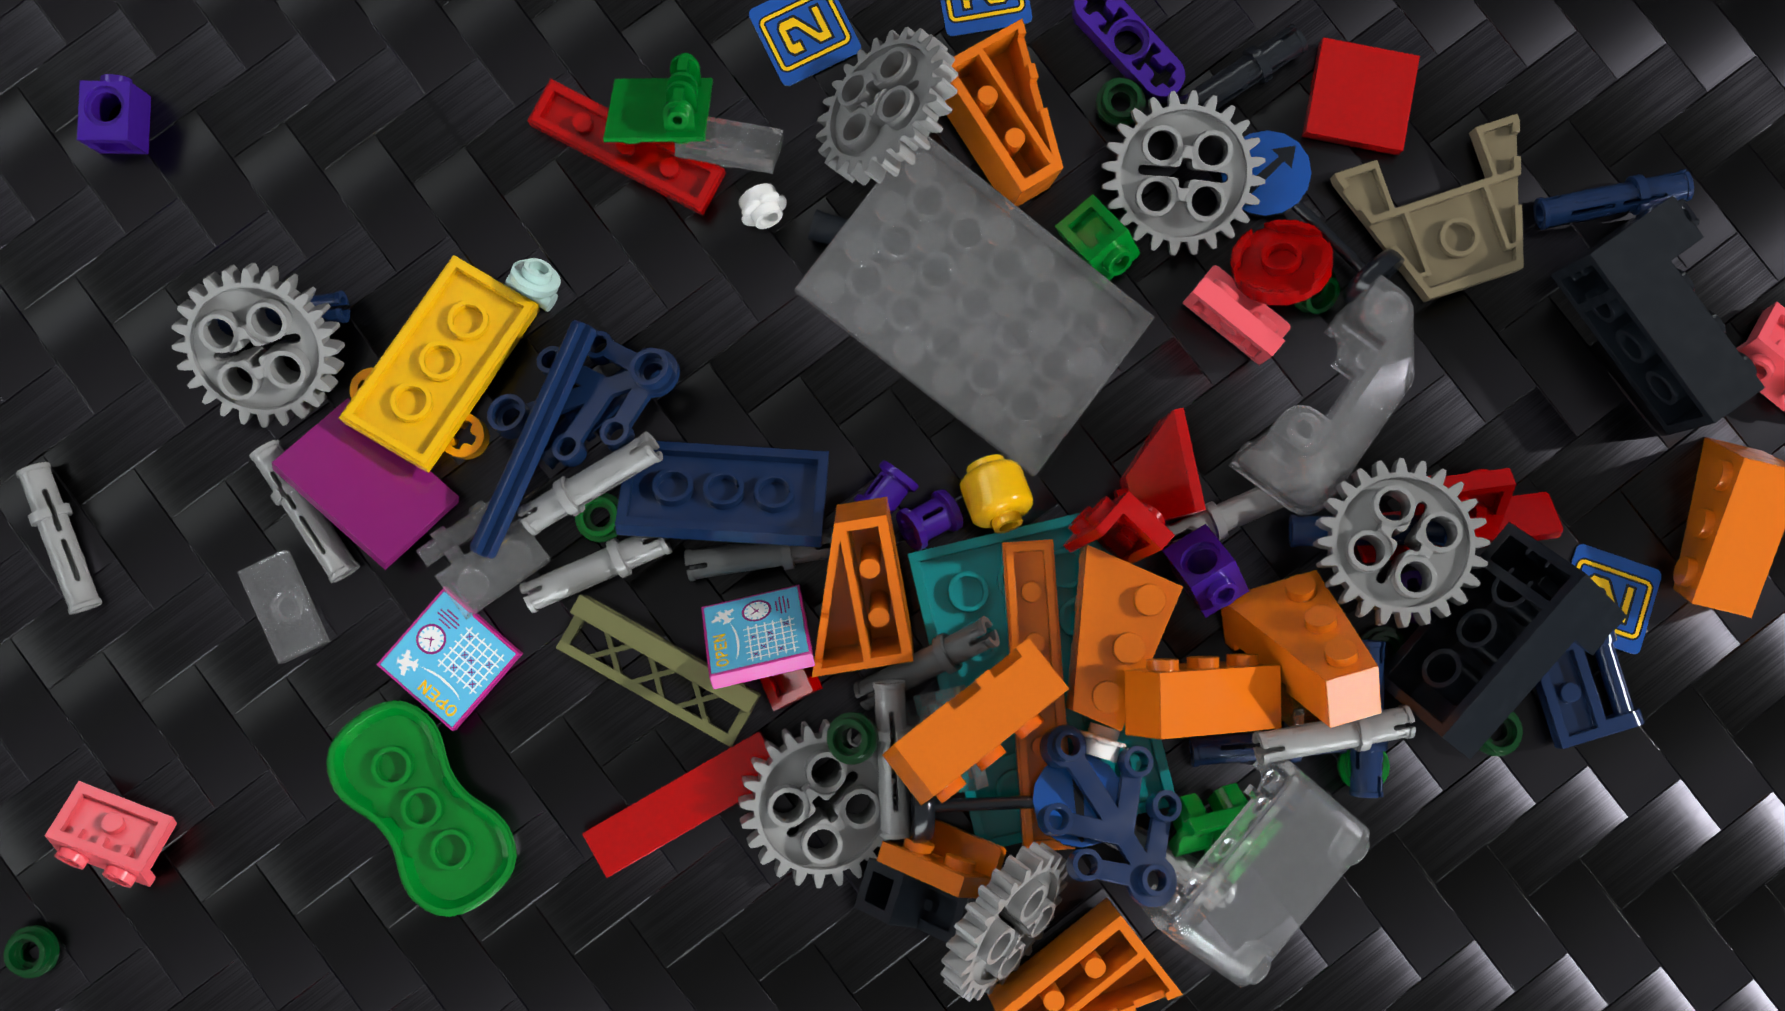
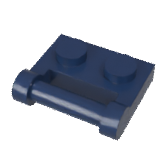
M1615 630L1608 635L1601 647L1594 653L1613 710L1612 714L1605 717L1584 652L1585 650L1574 642L1535 685L1555 748H1569L1635 728L1645 723L1640 708H1634L1615 651L1613 642L1618 640Z

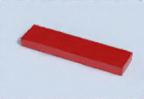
M550 78L527 120L531 127L702 216L704 215L726 175L724 168L674 142H640L637 144L604 142L603 137L609 108Z
M761 730L583 832L582 835L606 878L738 803V797L752 794L753 791L747 789L742 783L743 776H758L759 772L753 767L751 758L757 757L767 761L770 757L764 744L766 739Z

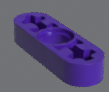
M1074 0L1072 17L1076 25L1125 78L1133 80L1141 87L1147 101L1155 97L1160 104L1167 103L1168 93L1171 91H1175L1176 94L1179 93L1185 81L1183 64L1124 0H1102L1105 2L1102 13L1110 23L1113 22L1117 15L1121 18L1111 26L1107 34L1102 32L1107 23L1105 18L1097 11L1090 15L1085 12L1087 0ZM1090 0V1L1093 2V3H1095V2H1097V1H1099V0ZM1123 31L1134 32L1140 38L1142 47L1135 54H1123L1115 46V36ZM1149 51L1154 54L1149 65L1159 74L1167 70L1172 75L1168 81L1170 88L1163 83L1157 87L1152 85L1151 80L1154 72L1146 63L1143 64L1141 70L1135 68L1145 59Z

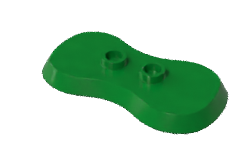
M393 700L368 708L349 721L339 731L328 749L326 759L330 783L335 793L346 805L373 822L386 837L394 853L400 880L409 897L425 911L437 916L451 917L471 911L494 896L508 881L515 867L517 855L512 832L505 820L495 810L473 797L459 783L450 768L439 729L430 716L408 702Z

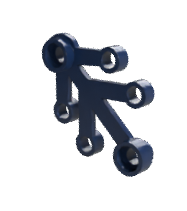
M597 331L587 356L596 365H606L611 362L624 369L625 372L606 377L584 365L582 366L574 383L579 387L571 390L560 415L580 409L565 433L560 434L552 444L554 457L566 467L580 465L587 455V447L584 444L585 440L613 398L627 393L629 394L615 417L609 418L602 424L599 435L603 443L613 452L633 441L635 434L632 426L649 400L669 393L678 382L680 368L671 353L657 348H647L636 353L614 342L607 332ZM607 343L603 351L594 353L598 345ZM546 347L537 357V366L546 377L550 370L548 366L555 359L560 347ZM662 370L657 377L650 380L654 372ZM515 394L501 395L488 408V422L502 437L507 439L519 438L535 401L525 403ZM519 416L514 423L509 425L514 417ZM624 429L620 438L611 440V436L616 430ZM576 444L571 454L563 456L566 447Z
M1062 725L1048 730L1040 741V753L1043 760L1053 768L1067 769L1097 818L1072 813L1071 809L1062 803L1049 804L1044 806L1038 813L1037 822L1040 830L1048 836L1068 834L1115 845L1127 863L1102 860L1101 856L1093 849H1077L1071 852L1067 858L1066 869L1071 878L1080 882L1096 879L1126 886L1130 897L1144 907H1160L1165 905L1173 897L1177 886L1176 873L1173 866L1166 859L1170 823L1181 814L1182 803L1179 796L1170 790L1154 792L1147 798L1146 812L1150 817L1145 848H1143L1134 831L1142 777L1148 775L1153 768V756L1150 751L1143 746H1133L1120 752L1117 759L1120 779L1115 804L1085 757L1086 741L1083 734L1077 728L1070 725ZM1064 736L1070 738L1073 742L1074 750L1071 755L1065 754L1061 748V741ZM1132 753L1137 754L1141 760V767L1138 772L1133 770L1129 763ZM1161 797L1165 798L1169 803V812L1166 816L1162 815L1158 809V801ZM1053 810L1058 811L1062 817L1061 827L1057 830L1049 822V815ZM1082 855L1086 856L1091 863L1090 871L1086 875L1082 874L1078 868V861ZM1151 871H1154L1158 876V887L1155 890H1152L1147 882L1148 874Z

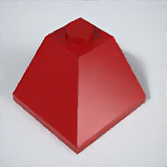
M1184 407L1172 410L1156 423L1120 478L1121 489L1114 491L1115 498L1130 491L1141 503H1147L1156 508L1162 514L1165 521L1185 518L1206 510Z

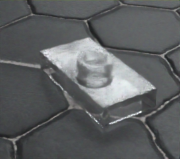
M708 116L705 141L685 144L675 143V157L719 164L728 168L736 167L773 174L783 145L784 130Z
M282 550L237 572L278 664L289 662L331 642L290 551Z

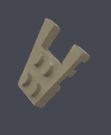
M1518 114L1475 127L1469 132L1485 179L1395 208L1378 160L1335 173L1330 178L1332 186L1383 251L1393 249L1405 259L1398 270L1423 302L1515 273L1524 268L1522 205H1518V176L1521 175V156H1517V134L1520 132Z

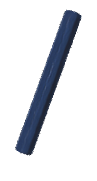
M577 320L571 322L472 539L470 550L488 559L496 557L597 335V331L592 326Z

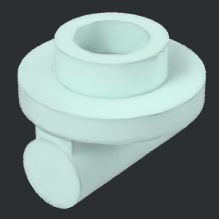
M538 258L519 260L513 264L504 285L537 303L540 308L548 312L557 301L558 295L556 293L561 279L548 262Z

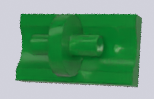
M1237 783L1222 786L1209 796L1207 801L1213 810L1211 813H1207L1199 796L1195 793L1179 797L1182 803V811L1179 817L1172 821L1177 833L1168 843L1174 857L1205 849L1204 852L1207 860L1210 862L1217 861L1224 870L1234 872L1243 869L1248 862V852L1255 849V841L1250 836L1253 832V824L1255 820L1266 818L1271 813L1264 800L1249 803Z

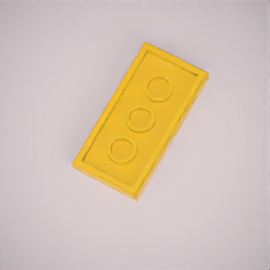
M453 255L339 416L340 420L429 473L539 313V305Z

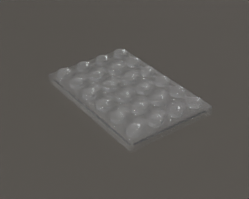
M928 136L929 150L919 147L915 151V164L911 165L905 160L902 161L899 175L896 177L886 170L882 183H876L794 291L1003 455L1017 462L1030 476H1036L1155 317Z

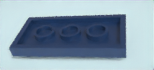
M656 441L660 448L654 450V452L661 451L663 460L621 483L615 519L617 535L822 548L829 451Z

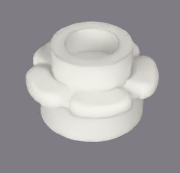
M763 183L748 189L739 199V206L743 215L741 220L746 226H756L758 229L770 228L781 220L783 216L782 211L787 205V200L784 195L779 196V193L772 184Z
M1090 722L1088 732L1079 730L1086 741V754L1116 763L1120 749H1126L1127 747L1126 744L1117 742L1120 734L1118 730Z

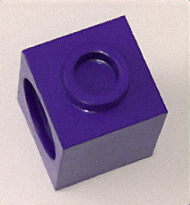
M104 74L100 76V81L80 80L77 140L99 154H149L151 96L133 84L132 79L122 75ZM121 105L119 115L114 120L109 121L112 109Z
M1206 524L1162 550L1177 581L1183 586L1185 592L1205 618L1221 608L1229 606L1236 599L1249 592L1235 559Z

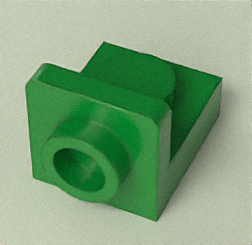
M1093 194L1055 225L1059 235L1089 265L1101 284H1106L1114 276L1125 272L1132 264V261L1140 255V251L1129 230Z

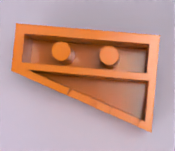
M1023 18L954 56L955 61L951 66L958 72V76L950 84L958 91L956 95L945 100V103L953 109L950 114H947V117L1009 212L1049 189L1064 168L1048 109L1043 107L1037 80L1039 76L1036 65L1031 63L1024 38L1026 29Z
M1705 437L1680 558L1675 565L1673 573V589L1690 603L1752 618L1785 530L1784 461L1762 450Z
M888 497L839 504L836 507L812 677L914 661V638Z
M1087 544L1079 550V575L1077 595L1075 596V621L1073 643H1071L1068 677L1069 690H1067L1066 708L1115 730L1122 731L1125 724L1124 670L1146 668V659H1153L1183 586Z
M1317 570L1249 589V592L1236 599L1232 604L1221 608L1225 643L1234 651L1241 649L1246 654H1258V664L1280 665L1281 682L1286 685V693L1328 727L1332 728L1381 713L1378 665L1328 587L1326 588L1325 582Z
M1028 637L990 670H986L972 684L950 701H947L894 743L882 756L921 806L934 796L941 803H944L967 784L961 776L965 771L976 764L982 772L1006 753V750L1001 745L1004 740L1013 733L1022 740L1045 721L1040 712L1069 690V687Z
M1226 654V661H1219L1218 656L1187 657V663L1180 664L1179 659H1146V668L1124 670L1125 735L1162 740L1282 728L1280 665L1258 664V654Z
M1106 897L1022 964L1017 971L1012 972L1003 985L997 984L992 994L988 995L995 1011H1136V1008L1165 997L1167 1000H1171L1183 994Z

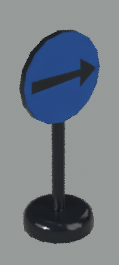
M1268 130L1250 133L1245 136V140L1260 138V142L1249 152L1251 157L1265 158L1266 162L1252 168V175L1265 179V184L1251 186L1249 193L1260 200L1259 205L1244 204L1242 210L1248 215L1266 218L1282 215L1292 209L1306 223L1318 228L1322 232L1323 238L1328 243L1330 242L1333 250L1357 272L1345 287L1343 299L1353 310L1361 306L1397 272L1405 259L1397 251L1388 249L1382 251L1366 264L1301 201L1308 191L1312 172L1309 156L1299 142L1285 133ZM1221 173L1222 183L1227 180L1225 173Z
M1085 755L1116 804L1119 777L1110 765L1095 756ZM1049 765L1043 768L1034 783L1033 796L949 798L944 803L935 799L934 796L921 806L910 792L913 843H927L932 840L935 832V812L1034 809L1037 821L1038 813L1044 806L1062 803L1068 806L1072 813L1097 818L1067 769H1056ZM1053 810L1049 815V822L1056 830L1061 827L1062 817L1058 811ZM1068 834L1049 836L1062 845L1077 848L1101 843Z

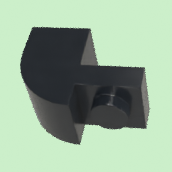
M869 857L854 907L889 925L917 928L947 943L955 936V923L962 920L967 913L965 906L967 903L975 902L977 898H958L882 864L876 858Z

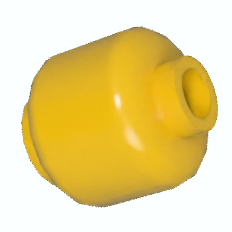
M998 454L985 456L971 463L966 469L967 474L961 480L960 490L973 524L980 528H993L997 534L1006 533L1023 524L1022 517L1028 513L1033 505L1032 493L1021 466L1017 462L1004 459V456Z

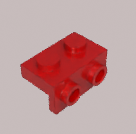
M1128 491L1114 500L1105 496L1093 508L1090 506L1086 507L1068 526L1073 535L1063 546L1071 553L1097 540L1113 556L1132 564L1163 550L1175 534L1165 526V519L1156 508L1147 503H1141Z

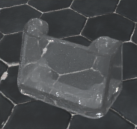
M1383 275L1375 279L1340 310L1323 332L1330 338L1334 337L1337 344V356L1330 366L1350 380L1326 416L1310 406L1296 405L1290 407L1276 419L1266 433L1253 443L1250 441L1246 442L1229 464L1230 467L1281 505L1298 515L1309 516L1325 508L1323 505L1325 500L1335 497L1337 494L1335 487L1342 481H1346L1410 389L1415 378L1414 307L1409 296Z
M1256 760L1252 766L1260 772L1261 781L1257 789L1249 784L1244 790V793L1251 798L1186 878L1179 872L1176 873L1177 886L1169 902L1160 907L1141 906L1157 929L1239 987L1257 984L1265 978L1270 970L1271 961L1347 869L1359 863L1365 857L1370 847L1368 841L1370 831L1368 827L1289 760L1271 762L1267 765H1260ZM1154 884L1151 889L1155 890L1158 886Z

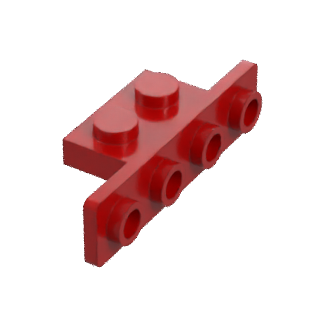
M1510 468L1496 470L1477 469L1466 474L1445 477L1443 485L1447 488L1461 481L1464 483L1462 491L1457 496L1461 502L1477 499L1478 503L1468 514L1470 518H1486L1487 523L1475 529L1474 532L1475 537L1488 539L1490 544L1509 522L1537 541L1559 538L1563 532L1562 523L1547 492L1512 496L1516 482ZM1422 503L1417 504L1414 515L1423 514L1425 506ZM1401 510L1382 513V515H1401ZM1405 545L1397 546L1389 560H1393L1395 556L1410 548ZM1357 546L1361 560L1364 563L1375 562L1376 550L1373 546Z

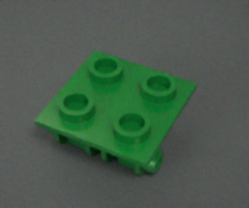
M681 53L675 56L670 63L671 76L669 78L615 79L603 137L604 142H623L626 144L674 142L685 144L705 141L713 78H701L699 62L693 55Z

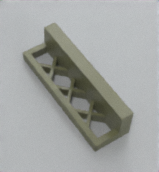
M579 595L570 611L574 617L556 649L727 746H733L762 693L744 683L713 690L707 662L588 595ZM586 621L604 632L609 649L589 654L572 643ZM614 638L623 642L624 645L616 647ZM633 648L646 655L649 659L652 674L635 679L624 674L618 652ZM610 655L613 667L598 658ZM657 662L669 669L659 672ZM677 673L692 681L696 699L677 704L666 698L661 677ZM654 679L657 692L643 685L642 682ZM701 687L713 694L703 696ZM722 698L741 709L728 732L710 723L705 706L706 701ZM698 704L701 717L684 707Z

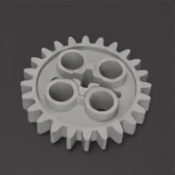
M905 27L901 35H898L894 30L889 31L885 43L877 37L873 39L871 52L868 54L860 49L857 54L858 63L855 66L850 64L844 65V72L846 73L844 80L832 82V86L837 90L835 95L823 100V104L829 107V111L818 117L817 121L825 128L816 135V139L823 143L818 151L826 158L824 163L849 182L853 183L857 180L862 185H866L870 178L878 184L882 183L886 170L893 176H898L901 162L904 160L914 165L915 151L919 147L924 150H929L930 143L927 139L929 134L942 132V126L937 123L939 117L950 114L953 110L945 103V100L957 94L958 90L950 83L958 76V72L951 66L955 58L947 52L948 48L932 34L929 35L921 28L914 32L909 27Z
M1192 90L1188 94L1185 104H1180L1176 92L1171 91L1168 93L1167 107L1165 108L1161 106L1155 97H1152L1148 100L1150 114L1146 116L1140 110L1134 108L1130 113L1136 125L1131 128L1121 123L1118 124L1116 129L1124 138L1123 142H1108L1106 148L1117 155L1116 161L1101 164L1102 169L1114 173V179L1102 184V189L1116 190L1117 197L1106 206L1108 209L1123 208L1125 213L1120 217L1119 221L1124 226L1131 222L1136 225L1132 233L1134 241L1139 240L1146 233L1150 234V250L1155 251L1163 240H1167V248L1170 255H1176L1181 242H1185L1188 252L1191 255L1197 254L1198 240L1203 239L1210 249L1217 248L1215 233L1220 231L1228 238L1235 237L1230 222L1234 219L1238 222L1248 223L1250 219L1242 210L1243 205H1259L1260 203L1256 196L1249 193L1251 186L1265 184V179L1252 175V168L1265 163V158L1251 157L1249 152L1260 142V138L1245 140L1242 133L1247 129L1250 121L1247 119L1234 125L1230 121L1236 108L1234 105L1225 108L1221 113L1215 111L1217 106V96L1215 95L1210 96L1205 104L1200 106L1198 105L1197 91ZM1155 132L1167 133L1173 140V152L1166 160L1155 159L1148 150L1149 138ZM1206 137L1216 138L1223 147L1221 160L1213 166L1205 164L1198 154L1200 142ZM1183 159L1187 161L1186 166L1189 170L1225 173L1227 180L1224 183L1196 179L1185 181L1183 188L1178 187L1179 181L1175 177L1142 175L1139 173L1138 168L1140 165L1174 168L1180 166ZM1150 182L1162 184L1167 191L1166 204L1157 211L1149 210L1142 202V191ZM1201 187L1210 188L1214 192L1217 201L1215 209L1206 216L1197 214L1192 207L1193 194Z
M250 263L243 268L242 274L233 264L222 271V276L213 272L203 279L204 285L197 284L187 292L192 300L187 299L177 308L186 318H181L172 325L174 331L185 336L172 345V349L187 353V358L177 365V368L184 371L193 370L196 376L187 386L189 389L204 386L207 389L202 403L205 405L216 398L222 402L220 408L221 416L224 417L232 409L239 410L240 424L245 425L254 414H257L261 427H267L274 420L275 416L284 426L294 418V413L303 419L311 412L312 405L318 408L327 398L325 392H330L337 385L338 380L331 374H337L344 366V362L332 355L338 354L345 347V344L339 340L330 339V335L340 327V323L333 321L325 322L322 318L331 307L329 303L313 305L311 299L315 295L316 288H308L302 293L296 290L298 275L293 274L285 282L279 281L277 266L273 265L261 277L256 263ZM265 307L273 309L279 314L282 325L274 324L268 319ZM217 319L223 320L230 325L233 330V337L225 334L220 329ZM293 333L298 334L301 338L278 341L268 350L261 346ZM250 341L256 346L228 358H220L217 354L239 351ZM283 356L291 357L297 361L301 372L293 371L287 367ZM236 367L246 370L252 377L253 383L243 380L237 373Z
M1399 458L1393 462L1391 473H1389L1385 464L1380 460L1372 465V478L1363 469L1356 470L1352 473L1356 488L1345 481L1339 483L1335 488L1343 500L1335 498L1325 500L1323 505L1333 516L1321 517L1315 523L1316 526L1328 532L1326 537L1313 542L1314 547L1328 550V556L1316 563L1317 568L1333 569L1334 575L1325 582L1326 588L1341 584L1345 590L1340 595L1338 603L1341 605L1355 598L1359 601L1355 616L1358 618L1363 617L1371 609H1374L1375 623L1379 626L1385 625L1391 614H1394L1395 623L1398 628L1408 627L1411 613L1419 626L1430 624V609L1439 618L1448 617L1451 614L1446 600L1458 606L1465 604L1468 600L1460 587L1471 589L1479 587V580L1470 571L1471 569H1481L1488 565L1486 560L1475 555V550L1490 545V540L1475 537L1474 532L1475 529L1487 523L1486 518H1470L1468 514L1478 503L1477 499L1461 502L1457 496L1462 491L1464 483L1461 481L1449 488L1444 486L1443 483L1447 470L1443 468L1431 477H1427L1426 461L1421 460L1415 464L1411 472H1408L1404 458ZM1388 495L1398 501L1401 506V515L1397 521L1389 520L1382 515L1379 509V502L1382 496ZM1422 503L1425 506V510L1404 540L1405 546L1410 549L1394 557L1388 569L1386 580L1383 584L1378 583L1376 577L1380 569L1388 562L1397 547V542L1391 537L1404 532L1408 528L1417 504ZM1430 521L1437 522L1444 527L1447 533V540L1443 547L1435 546L1428 540L1426 527ZM1363 539L1368 541L1376 550V559L1372 566L1363 565L1356 559L1353 548L1357 540ZM1405 565L1417 569L1422 577L1421 588L1416 593L1407 590L1401 582L1400 574Z
M827 719L822 720L819 733H813L806 721L801 723L800 737L794 738L786 728L783 729L782 738L784 745L780 748L772 742L766 741L764 744L770 755L767 761L757 757L751 758L753 767L759 772L758 776L749 775L742 777L743 785L753 791V793L738 797L740 807L752 811L739 818L743 829H755L746 838L749 847L756 848L764 845L758 854L760 863L765 865L776 858L774 866L776 876L780 878L792 868L793 880L798 886L804 881L807 873L812 874L816 888L822 887L825 874H832L836 884L841 886L843 884V871L850 869L859 879L862 877L860 862L864 859L868 861L869 857L877 859L874 850L877 846L881 847L882 841H889V839L880 837L881 822L877 749L873 756L863 763L849 765L840 762L832 755L827 745V731L830 726ZM851 728L847 733V740L852 746L858 747L861 743V735L859 733L852 740ZM830 757L836 760L835 770L828 777L817 778L812 775V767L819 759ZM850 772H856L857 775L853 780L844 783L846 776ZM892 778L893 795L896 794V784L894 778ZM790 792L799 796L798 803L793 810L781 813L773 809L774 801L781 794ZM857 794L869 796V803L864 811L857 814L846 812L845 808L851 797ZM820 796L824 800H829L831 806L824 811L819 806L815 808L813 800ZM893 797V805H896L895 797ZM799 825L798 831L794 835L787 834L789 828ZM825 829L832 832L831 840L826 846L815 849L807 845L809 837L815 831Z
M1033 842L1029 848L1022 846L1016 858L1009 855L1004 867L1000 871L997 868L993 870L990 883L987 886H979L978 898L975 902L967 903L965 906L967 913L962 920L954 925V928H956L955 936L946 943V947L950 951L941 960L945 965L941 971V976L945 978L944 984L970 1002L973 997L978 1001L985 992L988 995L992 994L997 982L1003 985L1008 975L1013 970L1017 971L1019 969L1022 957L1024 955H1031L1032 944L1035 940H1039L1044 936L1043 930L1054 919L1055 908L1062 902L1063 898L1058 895L1068 884L1064 881L1068 874L1065 867L1067 860L1043 842L1040 845ZM999 915L1008 920L1012 924L1013 928L1005 922H1003Z

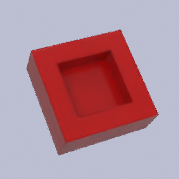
M813 666L760 679L773 711L785 708L823 689L819 678L812 677Z

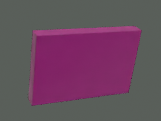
M347 398L272 462V469L386 570L458 504L459 496L431 471L429 473L425 472L344 424L339 416L351 401Z

